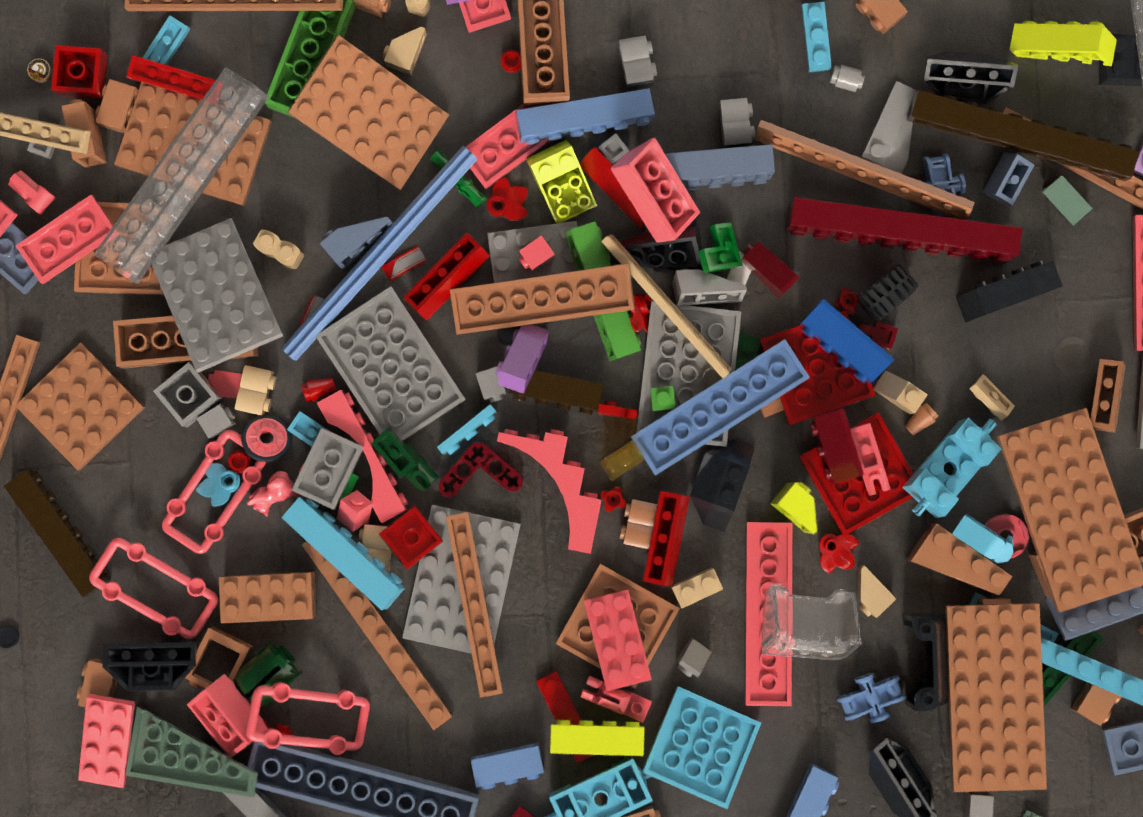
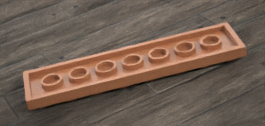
M629 264L450 290L456 335L635 310Z

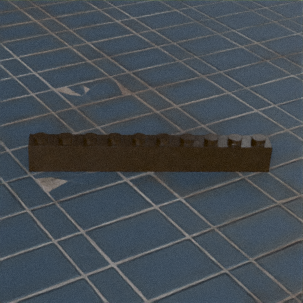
M928 89L918 90L914 95L907 120L1121 181H1127L1133 177L1139 151L1132 150L1133 147L1130 145L1119 144L1118 146L1110 144L1111 141L1105 138L1092 139L1083 132H1075L1074 134L1067 132V129L1062 126L1049 127L1040 120L1028 121L1018 114H1002L1001 110L988 107L984 109L975 102H959L956 97L950 95L941 97Z

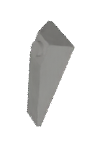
M898 81L895 82L859 158L902 174L908 162L913 122L907 120L917 90Z

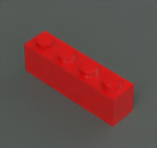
M466 233L403 298L422 317L428 320L451 297L450 290L458 289L490 255Z
M660 491L643 581L663 586H673L690 496Z

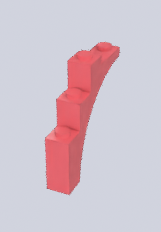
M505 429L504 433L499 432L498 442L514 446L531 455L553 477L564 497L569 515L570 536L568 549L591 554L601 500L597 499L598 494L584 492V496L579 495L585 468H580L581 463L567 461V465L563 464L568 437L564 436L563 431L551 429L550 433L545 432L544 441H540V436L527 434L525 438L517 436L518 432Z

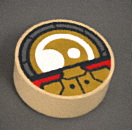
M35 59L28 65V75L34 81L43 83L50 79L52 68L45 60Z

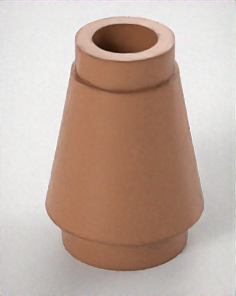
M925 403L923 406L920 405L905 427L914 436L936 422L935 419L938 417V414Z

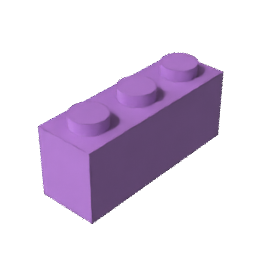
M532 324L522 325L520 329L515 330L512 337L513 344L512 346H507L504 354L505 360L504 362H499L496 370V375H499L498 385L524 394L547 345L549 330Z

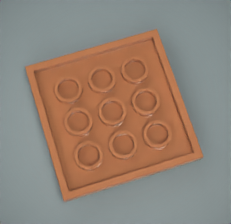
M98 202L118 231V234L75 262L74 292L164 295L147 253L169 244L170 205Z
M79 343L19 401L17 406L20 412L79 471L145 408L83 343Z
M599 564L556 644L601 669L584 601L628 590L646 660L649 665L680 608L606 566ZM637 683V684L630 685V686H632L633 688H636L637 685H638V683Z

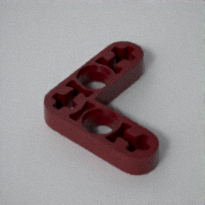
M476 442L465 451L439 483V491L445 497L455 496L479 467L510 492L521 489L523 478L489 447L481 442ZM482 446L484 448L482 451L484 456L482 458L478 456L474 460V462L478 463L474 467L465 457L468 455L472 458L475 454L473 448L479 449ZM495 460L502 464V470L497 474L492 473L489 469L490 463ZM462 463L470 466V473L467 476H461L457 471L458 466ZM506 468L511 470L507 473L510 477H518L517 483L519 485L517 487H508L509 481L505 477L502 481L498 479V477L504 474ZM453 472L463 482L459 484L456 481L453 485L454 492L448 491L446 493L443 484L444 482L450 483L454 479L450 477Z

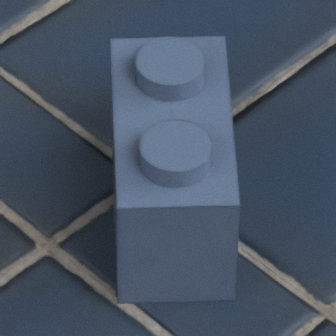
M1003 153L982 193L998 203L1013 205L1034 164L1018 154Z

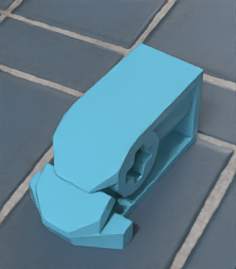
M968 514L962 518L952 533L979 553L992 559L991 562L995 565L1009 561L1014 553L1012 536L1009 535L1005 539Z

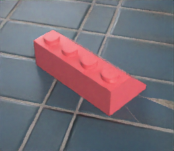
M651 138L624 154L610 168L657 243L676 240L699 215V209L655 138Z

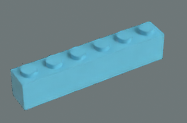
M299 497L282 516V519L379 609H388L405 589L401 585L402 580L394 573L389 574L384 569L385 564L376 557L373 559L368 554L369 550L362 543H356L352 540V534L344 527L339 528L334 523L336 521L335 518L328 512L323 513L318 508L319 504L316 501L307 497Z

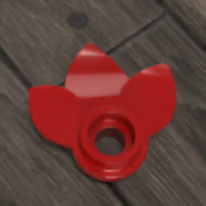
M506 177L498 180L493 186V195L487 201L488 212L495 217L504 216L511 221L523 219L528 215L526 209L521 206L527 197L528 189L521 186L510 187ZM500 202L502 208L497 210L494 208V204Z
M638 294L634 296L635 310H631V326L635 332H640L643 328L648 333V313H650L651 298L649 295Z
M831 533L823 535L818 542V548L821 552L819 562L822 569L828 574L836 566L845 570L852 569L855 564V558L851 551L858 546L859 541L850 534L845 536L843 534L836 536ZM833 542L832 548L828 549V544Z

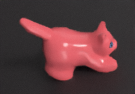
M277 471L270 477L266 487L258 488L249 496L250 500L247 502V505H253L254 510L263 513L267 517L271 504L288 500L292 497L305 496L292 491L294 483L289 479L288 473Z

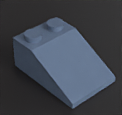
M388 217L338 228L335 231L330 230L322 237L323 241L320 245L336 264L344 270L372 247L393 223Z

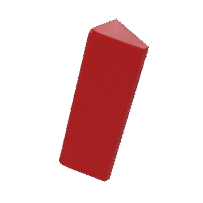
M593 147L580 161V167L641 229L645 223L610 169L613 165L596 147Z

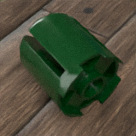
M274 640L268 642L264 648L237 672L236 683L243 695L260 682L250 692L248 697L250 702L252 701L253 692L257 687L273 686L277 682H282L289 686L303 673L302 669L298 672L293 664V661L296 659L282 645L277 648L272 644ZM262 695L260 706L269 705L274 699L269 695Z

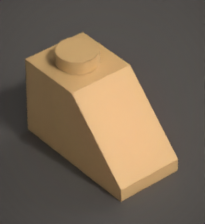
M419 27L393 39L390 46L386 45L382 56L386 66L412 75L427 35L426 29Z
M886 370L873 387L874 391L908 414H915L928 395L910 382Z
M860 565L858 567L857 600L861 604L859 608L866 616L872 615L877 618L896 598L866 566Z

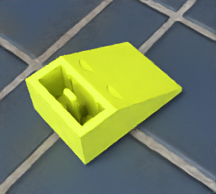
M567 140L526 158L556 224L597 206L574 150Z

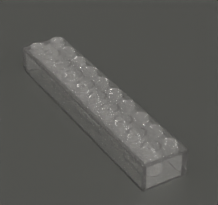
M225 67L94 255L121 275L138 284L269 96L247 79Z

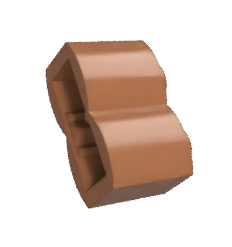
M632 499L631 504H626L624 516L628 517L627 526L622 525L620 539H624L623 544L649 549L658 504Z

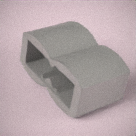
M646 35L619 40L618 45L626 87L653 83L654 76H657L655 62L651 63L649 55L653 54L651 40L647 41Z
M747 98L720 100L719 115L723 148L750 145L752 139H755L754 125L750 126L749 117H753L752 103H748Z

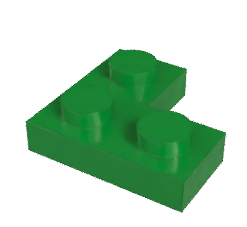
M728 222L710 226L709 229L714 247L698 251L703 272L708 273L742 266L732 223Z

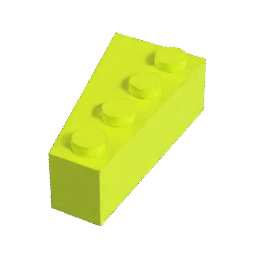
M1023 21V24H1014L1010 51L1017 57L1047 60L1049 55L1059 61L1068 62L1070 58L1082 61V63L1092 64L1093 60L1103 61V65L1112 66L1117 39L1100 22H1090L1088 25L1069 21L1067 24H1058L1054 21H1046L1045 24Z
M556 720V724L551 725L550 753L644 756V726H640V722H626V726H616L615 721H603V725H593V721H580L579 725H570V720Z

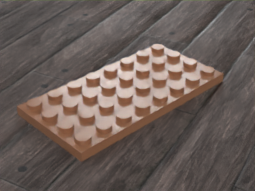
M1084 408L997 436L1057 612H1063L1143 586V569L1087 409Z
M1040 604L945 606L952 791L1047 790Z

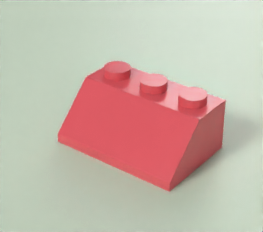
M225 674L187 704L227 756L233 757L252 742L246 735L250 703L239 693L234 682L228 679ZM258 715L255 732L263 733L268 728L264 724L263 719Z

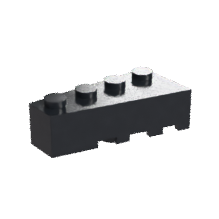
M1041 260L1031 264V269L1027 271L1022 267L1012 271V276L1006 278V275L1003 274L992 278L993 283L987 285L986 281L973 285L974 290L956 297L965 323L1062 287L1063 284L1054 261L1045 264Z

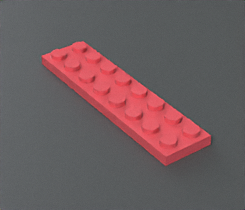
M746 522V706H791L793 523Z

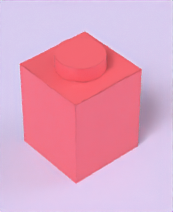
M541 235L519 250L521 257L518 259L525 270L530 268L534 272L553 259L555 254Z
M356 490L341 499L337 519L353 532L369 523L373 503Z

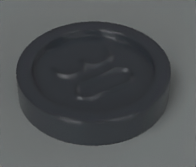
M517 328L498 329L497 339L500 344L512 346V337Z
M10 625L1 627L0 647L6 649L14 647L20 638L18 630Z

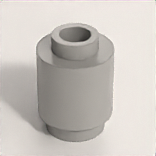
M835 65L830 83L835 84V87L856 92L857 88H862L865 76L861 75L862 70L845 65Z

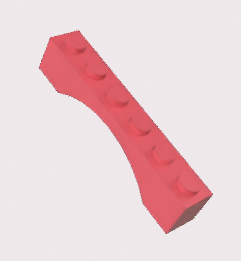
M340 390L317 402L327 423L340 428L349 434L360 446L364 447L363 452L369 462L373 478L372 507L380 522L385 523L407 511L406 505H408V501L403 492L398 493L395 487L398 483L393 473L390 472L388 474L384 467L387 464L386 460L380 453L377 454L374 446L371 444L375 439L370 432L366 433L363 425L366 423L360 412L355 413L352 407L355 402L350 393L345 394L343 390Z

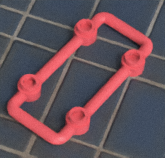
M233 430L223 431L216 441L206 445L205 458L179 497L170 500L167 504L168 513L162 522L163 531L198 554L207 552L213 542L223 538V527L251 485L259 483L262 479L261 470L266 462L256 461L253 467L251 466L244 470V481L216 523L206 527L204 532L206 538L201 545L171 526L176 517L182 516L186 512V501L212 462L224 455V444L226 441L231 439L242 446L241 435Z
M122 538L111 540L89 575L91 584L102 590V595L106 600L114 601L117 599L161 624L163 631L170 636L178 634L185 639L196 638L218 604L217 594L206 587L202 578L194 577L191 579L148 554L142 543L135 542L131 544ZM117 547L127 551V556L130 560L134 562L142 560L187 586V591L191 596L198 597L202 595L209 599L208 604L190 631L181 626L179 618L175 616L165 617L122 592L121 586L117 582L110 581L106 583L99 578Z
M277 682L273 686H259L252 695L246 735L250 740L262 742L271 749L277 748L280 744L326 748L334 755H341L345 750L357 751L364 742L370 703L366 698L355 696L348 690H341L337 694L291 689L282 682ZM262 695H269L278 702H285L289 698L331 702L346 710L354 705L361 706L355 741L348 742L339 735H333L329 739L281 735L279 731L273 728H269L263 733L255 732Z

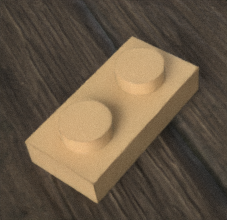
M984 374L978 377L970 387L974 396L981 400L989 408L990 412L1001 421L1008 417L1015 407Z

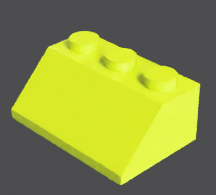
M802 482L786 483L770 504L804 533L815 534L817 526L814 497L810 495L811 489Z

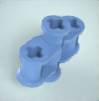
M943 153L939 157L929 158L926 156L923 158L926 182L924 183L955 194V192H960L961 194L966 192L964 175L959 173L957 176L952 177L950 159L947 153ZM931 209L932 216H948L946 214Z
M873 673L855 678L854 681L859 685L860 689L837 698L845 712V721L858 718L867 713L871 717L869 719L870 723L880 722L889 718L890 715L885 711L884 707L907 698L900 687L899 675L888 677L877 683L873 680Z

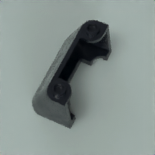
M902 613L903 625L912 628L914 636L918 639L926 641L927 681H916L915 689L910 693H905L907 696L905 705L916 712L931 711L949 702L946 616L941 613Z

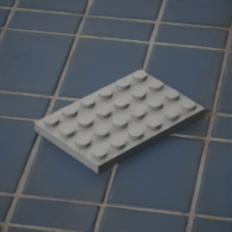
M232 218L147 253L197 373L283 336Z
M391 286L316 336L379 434L387 428H391L403 442L466 400Z
M651 301L636 433L672 411H652L650 388L673 386L675 408L723 379L653 301ZM676 305L731 367L729 374L734 372L741 311ZM728 430L705 445L727 447Z
M432 505L428 523L443 542L419 560L402 638L471 653L446 516L465 513V511ZM469 513L491 632L495 644L521 524Z

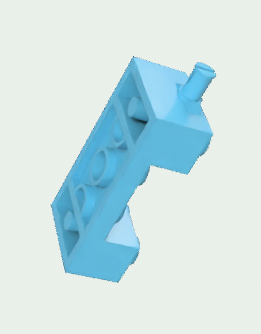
M969 418L958 421L902 488L919 502L912 509L917 516H921L925 509L935 518L946 516L958 502L959 498L956 496L981 467L988 466L1000 452L1001 447L991 439L989 433L997 426L996 422L989 419L980 428ZM946 463H950L953 466V473L951 475H947L944 472V465Z
M628 756L613 763L612 767L575 785L571 786V784H568L551 792L549 799L555 812L545 817H620L653 801L646 780L652 776L643 773L642 769L637 766L634 757ZM597 793H605L608 800L605 804L599 805L594 801Z

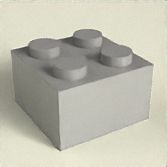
M190 362L153 391L182 427L192 425L198 417L205 414L223 399L202 372L197 373L193 363Z

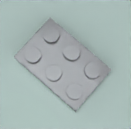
M321 428L292 491L335 510L364 447Z

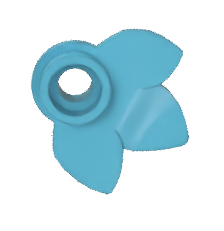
M212 463L205 473L208 478L196 488V491L204 497H211L212 506H220L226 503L231 493L239 488L241 479L236 472L226 470L222 464ZM229 479H233V483L231 485H226V482Z

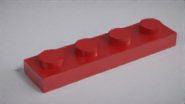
M132 55L126 76L132 80L214 104L217 103L222 82L134 55Z
M557 670L537 680L536 683L555 721L570 720V725H579V722L582 720ZM595 754L572 755L578 764Z

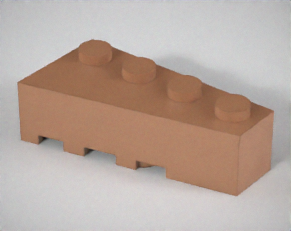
M937 523L929 525L906 559L996 595L1001 594L1013 577Z

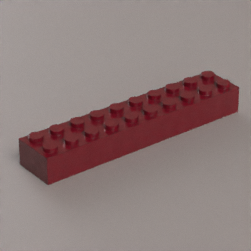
M794 197L788 206L785 231L791 232L790 235L804 237V234L813 235L814 239L826 240L827 237L835 238L836 242L842 243L855 240L858 241L859 245L871 246V243L880 244L881 248L886 249L900 246L903 247L902 250L916 252V249L925 250L926 254L938 255L939 252L947 253L948 257L960 258L961 255L970 256L971 260L983 261V258L992 259L993 263L1005 264L1006 261H1011L1012 258L1019 255L1023 228Z

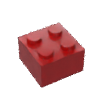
M55 45L51 90L59 96L103 99L102 90L106 82L108 55L101 48Z

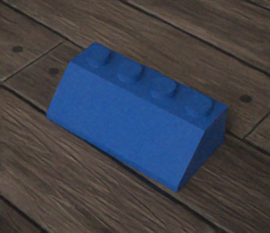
M824 299L817 303L799 324L803 327L802 332L811 339L815 337L821 342L819 346L824 351L834 353L838 357L836 360L845 368L849 366L854 370V376L862 383L873 382L894 361V358Z

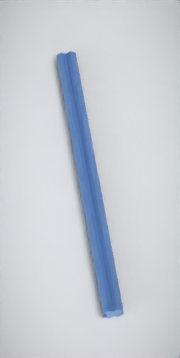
M462 146L281 347L294 361L299 359L317 339L316 336L326 329L478 160L466 147Z

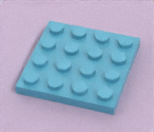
M676 686L642 772L728 809L761 722Z

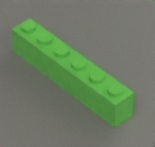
M596 222L571 229L564 233L577 271L611 266L609 251L601 242L603 235ZM621 311L593 315L609 361L641 351L640 338L631 326V314L629 312Z

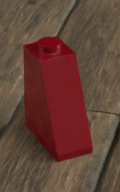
M760 242L755 246L751 243L742 251L744 256L741 261L777 298H780L800 278Z

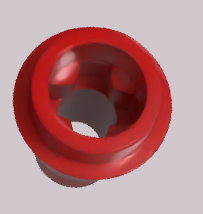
M332 377L305 381L306 383L301 384L306 402L311 400L314 402L329 392L336 390Z

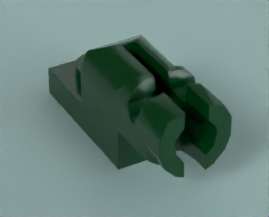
M387 428L371 443L400 478L406 476L421 492L426 491L432 486V482L440 478L410 443L404 444L391 428Z

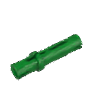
M438 150L431 156L430 161L441 170L448 163L449 159L441 150ZM463 175L455 186L459 189L458 192L461 195L464 194L478 208L487 198L473 185L474 182Z

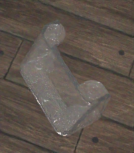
M772 584L766 590L761 638L763 654L840 660L849 656L862 645L855 593L839 589L833 591V594L827 598L789 595V589L784 587L783 584Z

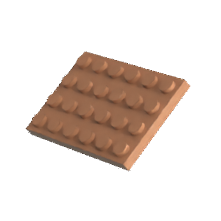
M339 35L335 37L287 111L288 114L399 190L402 189L449 116L448 113Z
M141 82L114 165L244 206L272 121L222 104H214Z

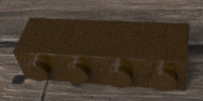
M534 370L524 394L509 389L508 393L513 395L512 399L526 402V398L535 399V404L548 406V403L551 402L556 403L559 409L570 410L571 407L580 408V413L592 415L593 411L598 412L603 384Z

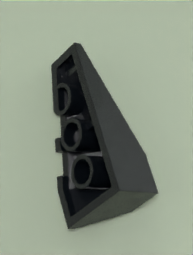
M693 220L676 240L657 243L649 231L620 241L621 245L641 267L654 268L653 271L661 272V269L674 271V274L676 270L699 269L703 271L698 251L702 250L697 220ZM609 251L611 266L621 265Z

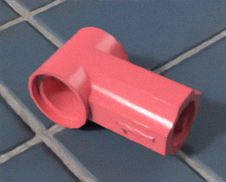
M21 170L14 173L8 183L40 215L56 199L46 188L38 185Z

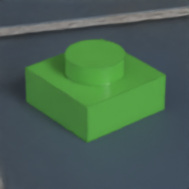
M673 386L650 388L652 411L675 409Z

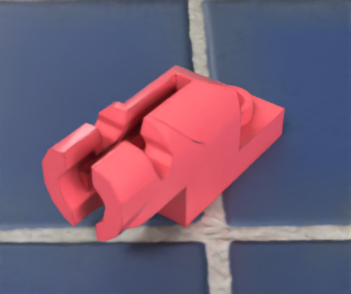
M871 424L850 429L864 472L862 477L868 495L876 494L873 484L875 479H879L883 492L890 490Z
M592 676L588 677L586 684L598 688V691L594 693L583 688L581 698L621 715L624 714L642 723L644 722L652 703L651 700L624 688L607 691L604 681Z

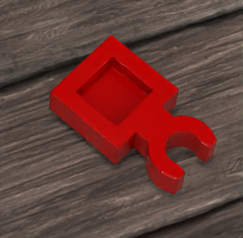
M604 401V404H599L598 414L636 420L638 410L617 407L618 403L612 401Z

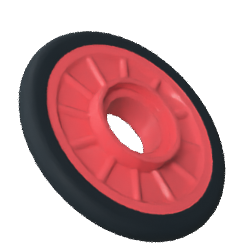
M260 415L251 419L244 426L241 442L246 453L253 459L261 462H273L282 458L288 452L292 436L291 432L287 430V424L282 419L273 415ZM264 433H269L272 435L273 441L268 444L263 443L260 440V436Z

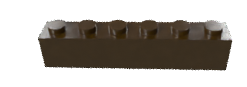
M25 470L4 485V488L82 597L90 596L98 590L89 580V575L97 563L95 558L97 556L96 552L90 545L84 543L82 532L76 526L73 527L69 522V514L65 509H60L56 503L57 498L51 490H47L42 484L44 482L42 476L37 471ZM106 566L99 578L107 583L111 579L108 576L110 573Z

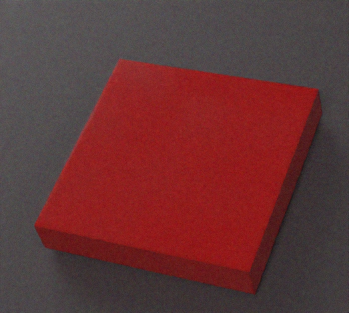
M416 506L412 507L378 534L406 570L443 542Z

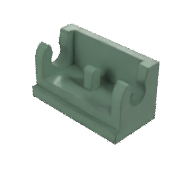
M1062 175L1057 177L1042 192L1072 226L1093 209Z

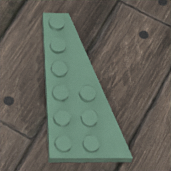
M137 706L125 776L254 797L257 772L142 706Z

